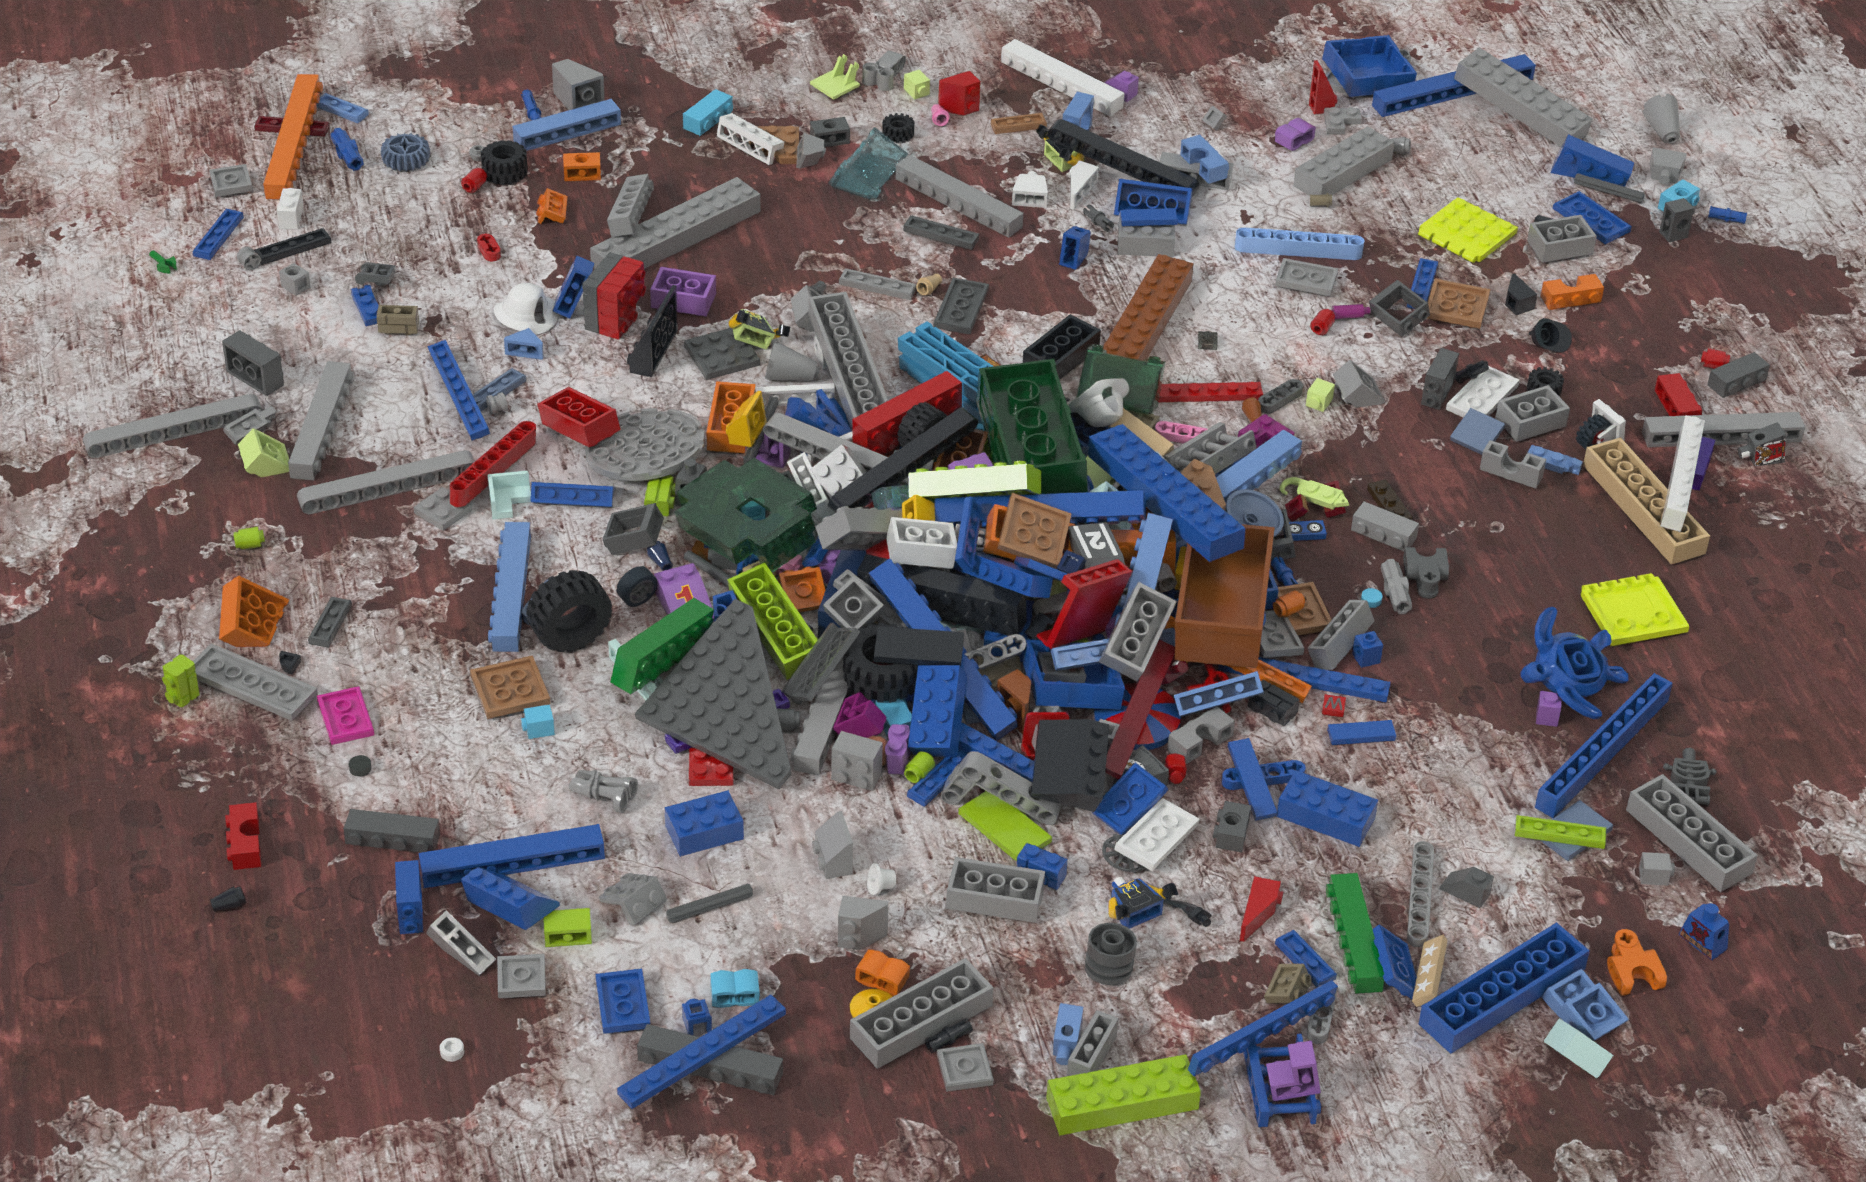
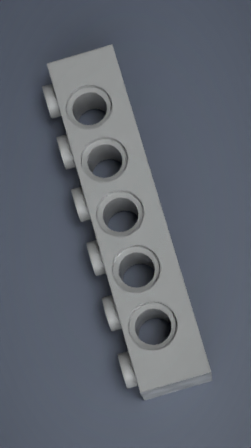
M648 174L626 178L607 219L611 237L634 233L648 199L654 190L653 181L649 180Z

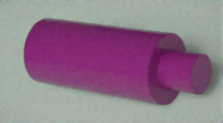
M1363 304L1335 305L1331 308L1335 314V319L1363 318L1364 314H1370L1371 312L1370 307H1364Z

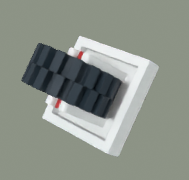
M1600 399L1593 402L1592 417H1589L1587 422L1584 421V425L1580 426V431L1576 433L1577 443L1584 449H1587V447L1620 437L1624 441L1626 420Z

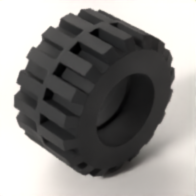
M500 140L486 145L487 147L482 149L481 164L482 169L487 174V181L494 184L509 185L523 180L527 175V152L524 146L519 145L518 142Z
M926 402L914 405L911 410L907 411L899 425L898 442L904 447L946 418L947 415Z

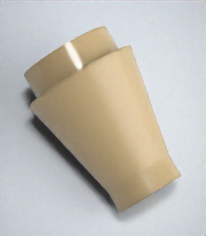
M939 274L920 278L916 284L917 291L921 295H930L942 283V277Z

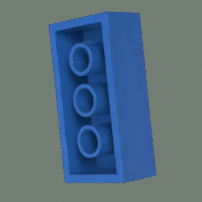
M918 665L908 748L914 755L923 751L931 754L933 757H957L967 674L960 665Z
M1295 770L1279 798L1277 817L1360 847L1376 818L1378 799Z

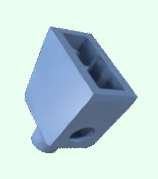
M1063 1003L1059 1005L1053 1041V1055L1056 1056V1062L1060 1065H1068V1059L1081 1038L1084 1008L1082 1006Z

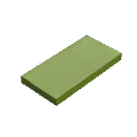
M987 791L958 809L960 816L1016 862L1018 854L1026 843L1042 849L1052 842V836L1019 809Z

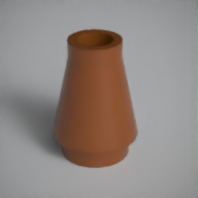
M1248 398L1243 401L1242 411L1251 423L1262 416L1261 404L1256 398Z

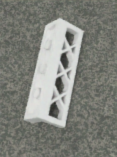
M733 113L721 116L719 119L717 137L768 165L773 164L775 151L784 148V141ZM724 126L728 129L729 136L723 133ZM736 134L741 136L742 143L738 141ZM749 141L754 143L756 150L751 148ZM763 148L769 151L768 157H765L762 151Z
M834 383L756 387V392L762 391L764 406L770 396L778 398V406H787L790 397L801 398L805 402L814 405L816 404V390L822 389L829 399L835 398Z

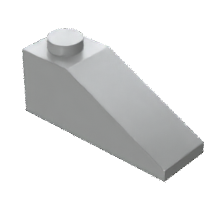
M447 910L428 928L426 934L442 950L478 976L496 960Z

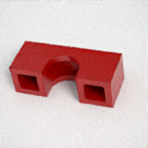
M257 802L229 805V815H225L226 828H230V831H226L227 845L231 844V847L227 848L228 861H232L233 870L261 867V850L259 838L256 835L260 834Z

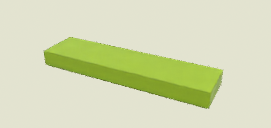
M1516 815L1514 836L1605 849L1606 827Z

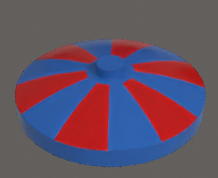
M1137 683L1124 684L1125 690L1121 710L1095 709L1094 721L1103 719L1120 724ZM1160 688L1133 750L1138 749L1142 745L1147 750L1159 748L1168 743L1169 734L1172 731L1180 728L1181 717L1176 701Z

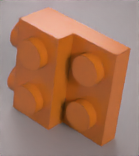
M809 566L802 570H786L779 574L778 582L798 612L819 609L826 591L820 567L813 568Z

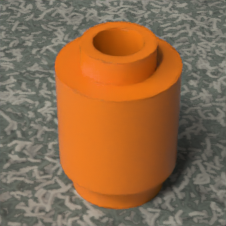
M1296 590L1291 591L1276 599L1273 603L1274 612L1280 618L1283 616L1288 617L1304 609L1305 598L1302 593Z

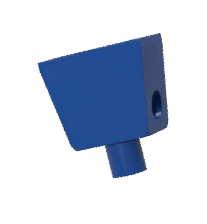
M1073 226L1063 233L1059 265L1075 270L1078 269L1089 251L1090 230Z

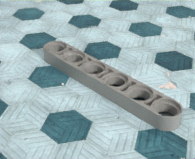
M1426 841L1417 842L1414 845L1412 855L1407 941L1414 947H1422L1424 942L1428 940L1434 847ZM1418 850H1426L1429 854L1422 855L1418 853ZM1418 866H1424V867H1426L1428 870H1427V871H1420V870L1417 869V867H1418ZM1416 883H1424L1427 887L1420 888L1416 886ZM1421 899L1424 900L1426 903L1420 905L1415 903L1414 900ZM1415 916H1421V917H1423L1425 920H1424V921H1416V920H1414L1413 917H1415ZM1420 933L1424 937L1418 939L1413 937L1412 934Z

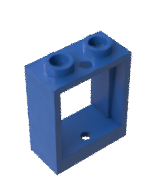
M419 861L395 862L396 904L400 934L423 932V909Z

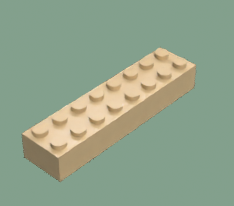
M1621 437L1587 447L1583 466L1671 565L1706 554L1710 535L1688 511L1681 532L1660 526L1668 489Z

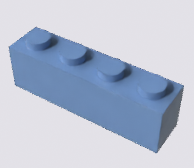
M1258 671L1179 693L1174 695L1179 715L1183 717L1215 708L1216 706L1264 694Z

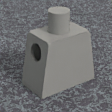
M1653 147L1649 163L1651 178L1659 180L1661 184L1676 183L1684 169L1687 153Z

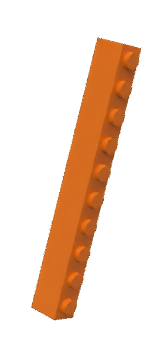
M297 74L263 183L266 199H280L283 188H293V181H296V171L300 168V158H303V147H306L307 144L306 137L310 135L309 125H313V114H316V104L320 101L319 94L323 92V83L320 82L318 74Z

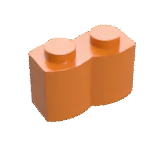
M869 949L856 967L855 980L865 986L877 988L895 996L900 993L908 980L910 966L901 959L889 958L881 951Z

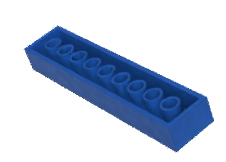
M1124 424L1089 436L1088 457L1127 491L1143 490L1146 496V507L1155 515L1173 519L1171 529L1209 562L1244 549L1245 527Z

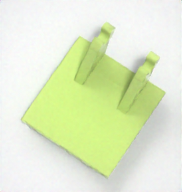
M843 54L842 57H838L832 71L810 81V85L834 100L860 86V83L855 81L859 64L857 62H854V65L850 64L845 76L843 72L847 56Z

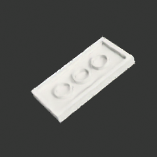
M1489 366L1487 371L1479 374L1477 378L1471 379L1447 403L1446 410L1464 417L1468 410L1472 408L1490 416L1497 409L1498 401L1507 398L1519 386L1520 380Z
M1162 798L1116 843L1114 850L1153 871L1198 826L1200 819Z

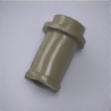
M1332 194L1310 195V206L1329 207L1332 205Z

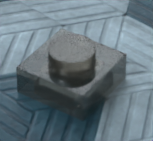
M1198 331V349L1217 350V332Z

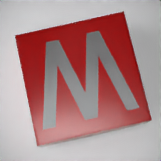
M1325 694L1322 714L1343 717L1346 697Z

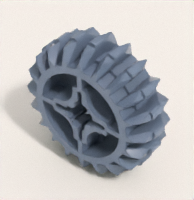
M404 132V134L400 135L397 133V136H390V139L387 138L382 143L381 156L383 163L387 167H391L392 170L398 169L399 172L401 170H406V172L407 170L414 171L415 168L420 169L421 166L426 165V162L429 161L430 148L428 141L424 137H419V134H405Z

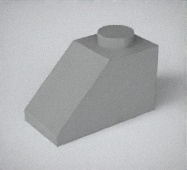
M806 133L803 134L797 146L796 168L801 169L815 165L820 158L824 157L826 148H824L823 139Z

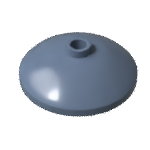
M1242 489L1233 492L1228 497L1225 511L1240 524L1275 527L1274 537L1282 530L1284 524L1283 514L1277 504L1268 496L1258 491Z

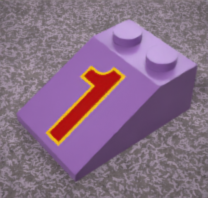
M694 563L654 573L657 579L655 594L667 615L692 598H696L712 608L702 578Z

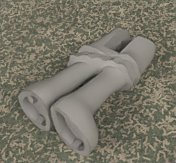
M579 770L575 778L571 780L569 789L590 799L594 797L597 801L600 799V796L608 797L613 800L615 811L624 813L628 805V798L633 799L637 794L638 780L633 777H604L597 770Z

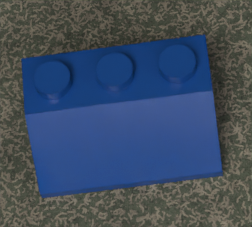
M790 397L788 399L786 416L838 437L847 434V430L843 426L815 409L810 403L797 397Z

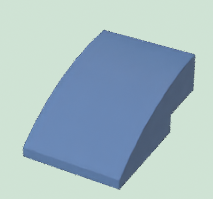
M1582 969L1547 988L1542 996L1547 1005L1564 1022L1580 1031L1592 1041H1596L1629 1020L1600 982L1595 985Z

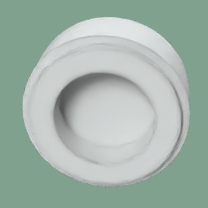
M447 1038L440 1044L441 1057L450 1062L462 1058L464 1055L463 1042L458 1038Z

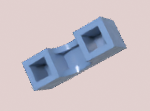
M1201 135L1181 140L1180 155L1189 164L1200 163L1199 175L1208 184L1227 178L1229 170L1228 161Z

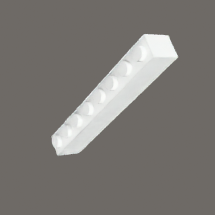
M1016 39L1002 47V63L1072 98L1077 91L1094 95L1093 108L1108 116H1112L1123 108L1124 92Z
M1685 415L1678 437L1660 525L1661 527L1681 532L1688 510L1705 420L1698 417Z

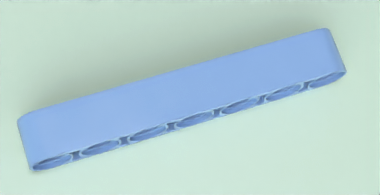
M1244 227L1237 229L1234 247L1237 251L1244 253L1359 260L1363 255L1364 239L1357 235Z

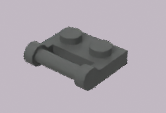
M365 262L361 266V272L355 276V281L360 285L365 282H374L380 286L387 285L395 274L396 265Z

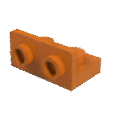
M547 188L545 193L539 196L537 202L539 204L536 212L538 223L542 224L544 218L547 217L552 221L563 224L566 218L568 196Z

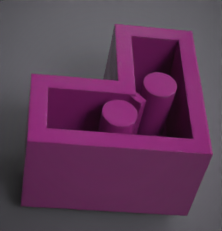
M1266 414L1238 431V437L1252 430L1257 448L1282 430L1287 431L1293 436L1295 432Z
M859 692L844 699L832 729L838 735L843 731L868 738L873 735L877 736L883 731L887 717L871 700L868 701Z

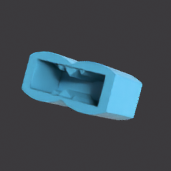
M742 969L736 972L720 970L710 974L712 1006L719 1008L734 1005L752 1006L759 1002L760 991L757 971Z

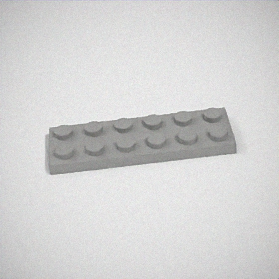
M212 643L193 661L198 681L291 721L318 695L316 687Z

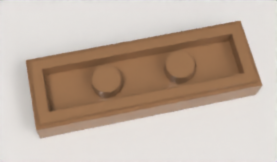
M1043 113L991 119V126L995 134L1038 129L1039 125L1047 127Z

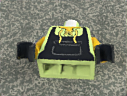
M1039 125L1036 133L1039 134L1041 139L1045 140L1044 155L1061 172L1071 169L1079 160L1084 162V155L1051 141L1047 135L1049 129L1044 125Z
M748 309L739 310L738 314H735L728 323L729 327L733 329L736 340L766 350L772 339L781 336L788 337L790 332V326L779 324V328L772 329L763 316L752 313Z

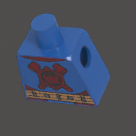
M1713 903L1702 904L1692 911L1679 932L1683 939L1711 960L1727 950L1729 922L1718 913L1719 908Z

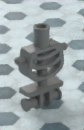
M1686 748L1682 752L1683 758H1675L1673 766L1665 763L1663 769L1672 770L1671 782L1697 804L1709 807L1710 787L1707 784L1710 774L1715 775L1717 771L1714 768L1709 770L1706 761L1696 760V751L1693 748Z

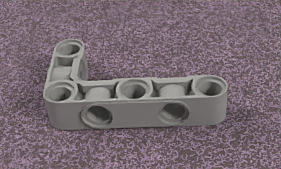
M975 751L968 753L960 764L954 768L953 772L948 776L941 793V799L945 803L956 805L977 785L1046 825L1056 823L1062 806L1059 803L1031 797L1032 782L982 753Z

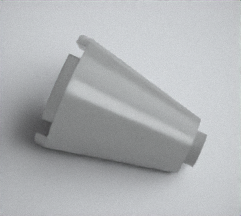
M1666 94L1665 97L1657 95L1649 99L1644 104L1643 114L1664 143H1675L1680 137L1677 99L1670 94Z
M774 342L765 379L813 381L814 377L818 378L820 367L817 366L816 361L779 342Z

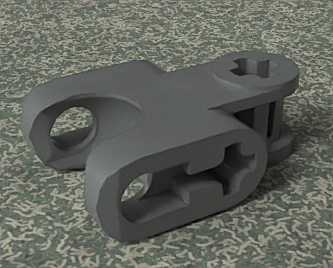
M1405 547L1403 556L1405 577L1416 580L1417 592L1421 597L1428 599L1436 597L1438 595V583L1440 580H1448L1449 577L1446 548H1436V553L1433 556L1425 557L1419 555L1415 547Z

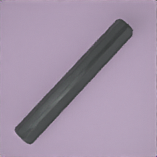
M1576 174L1574 183L1640 203L1644 200L1645 193L1582 174Z
M747 883L668 909L666 916L668 921L673 923L749 898L753 895V889Z

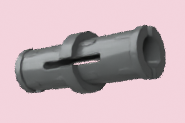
M1090 204L1086 206L1090 211L1086 208L1083 209V214L1088 216L1093 224L1099 225L1106 232L1111 231L1107 226L1113 229L1114 223L1106 218L1102 211L1096 210Z

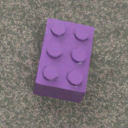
M660 267L650 289L651 308H658L672 285H676L677 312L707 316L716 295V275Z

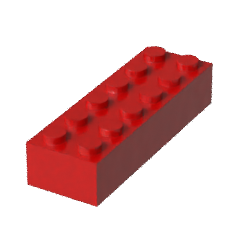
M945 371L853 418V443L881 455L900 446L897 434L899 425L907 411L911 410L914 405H918V403L926 402L949 416L957 409L962 408V382L948 371Z

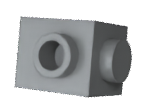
M1642 852L1639 864L1641 884L1668 886L1670 877H1673L1675 872L1674 863L1670 861V854Z

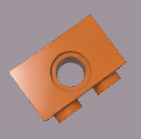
M600 152L563 154L564 181L601 180Z

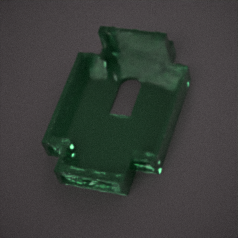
M756 458L751 459L739 468L723 460L677 491L682 507L674 513L679 527L736 565L751 554H754L758 557L760 564L766 563L773 573L816 543L813 533L816 528L811 513L817 507L812 493ZM753 500L771 513L767 518L756 521L738 509Z

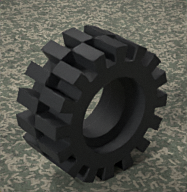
M898 113L894 115L889 114V117L885 116L882 122L883 137L887 141L890 139L892 143L894 141L896 143H899V141L905 143V140L910 141V138L912 139L914 136L915 122L912 117L909 118V115L906 114L904 116V113L900 115Z
M1538 367L1537 370L1533 369L1529 373L1527 392L1549 385L1560 397L1564 383L1563 375L1559 374L1557 370L1554 372L1553 368H1550V370H1547V367L1543 369Z

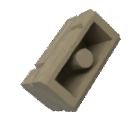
M379 305L377 311L378 333H385L387 335L394 333H404L405 335L417 334L419 328L418 306Z

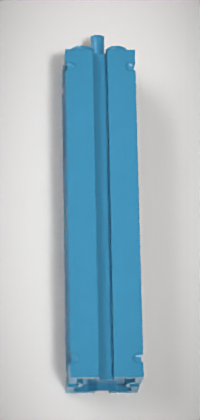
M928 321L916 327L914 334L909 331L898 337V350L903 353L899 356V368L904 372L906 371L908 375L921 384L945 371L951 373L962 382V407L978 419L979 424H982L976 403L979 368L993 367V365L937 327H933Z

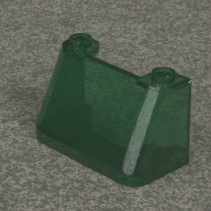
M1093 344L1089 346L1076 398L1097 381L1123 378L1129 385V392L1123 398V408L1144 414L1153 413L1158 407L1166 361H1161V358L1156 356H1149V359L1143 361L1109 354L1103 349L1104 346ZM1109 386L1103 390V400L1113 395L1112 387Z

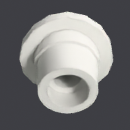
M873 863L867 878L868 892L871 895H878L883 889H893L896 884L895 871L880 868L877 863Z

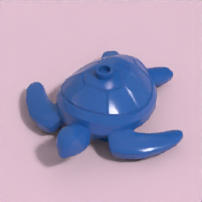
M1555 607L1546 608L1540 614L1535 625V644L1538 649L1536 660L1527 664L1521 670V678L1525 683L1541 681L1551 692L1557 693L1562 701L1576 712L1591 719H1599L1602 717L1600 709L1584 698L1599 692L1607 680L1617 683H1627L1629 680L1628 673L1621 666H1608V659L1601 652L1611 645V635L1607 630H1602L1591 641L1571 632L1558 633L1552 636V627L1557 616V610Z

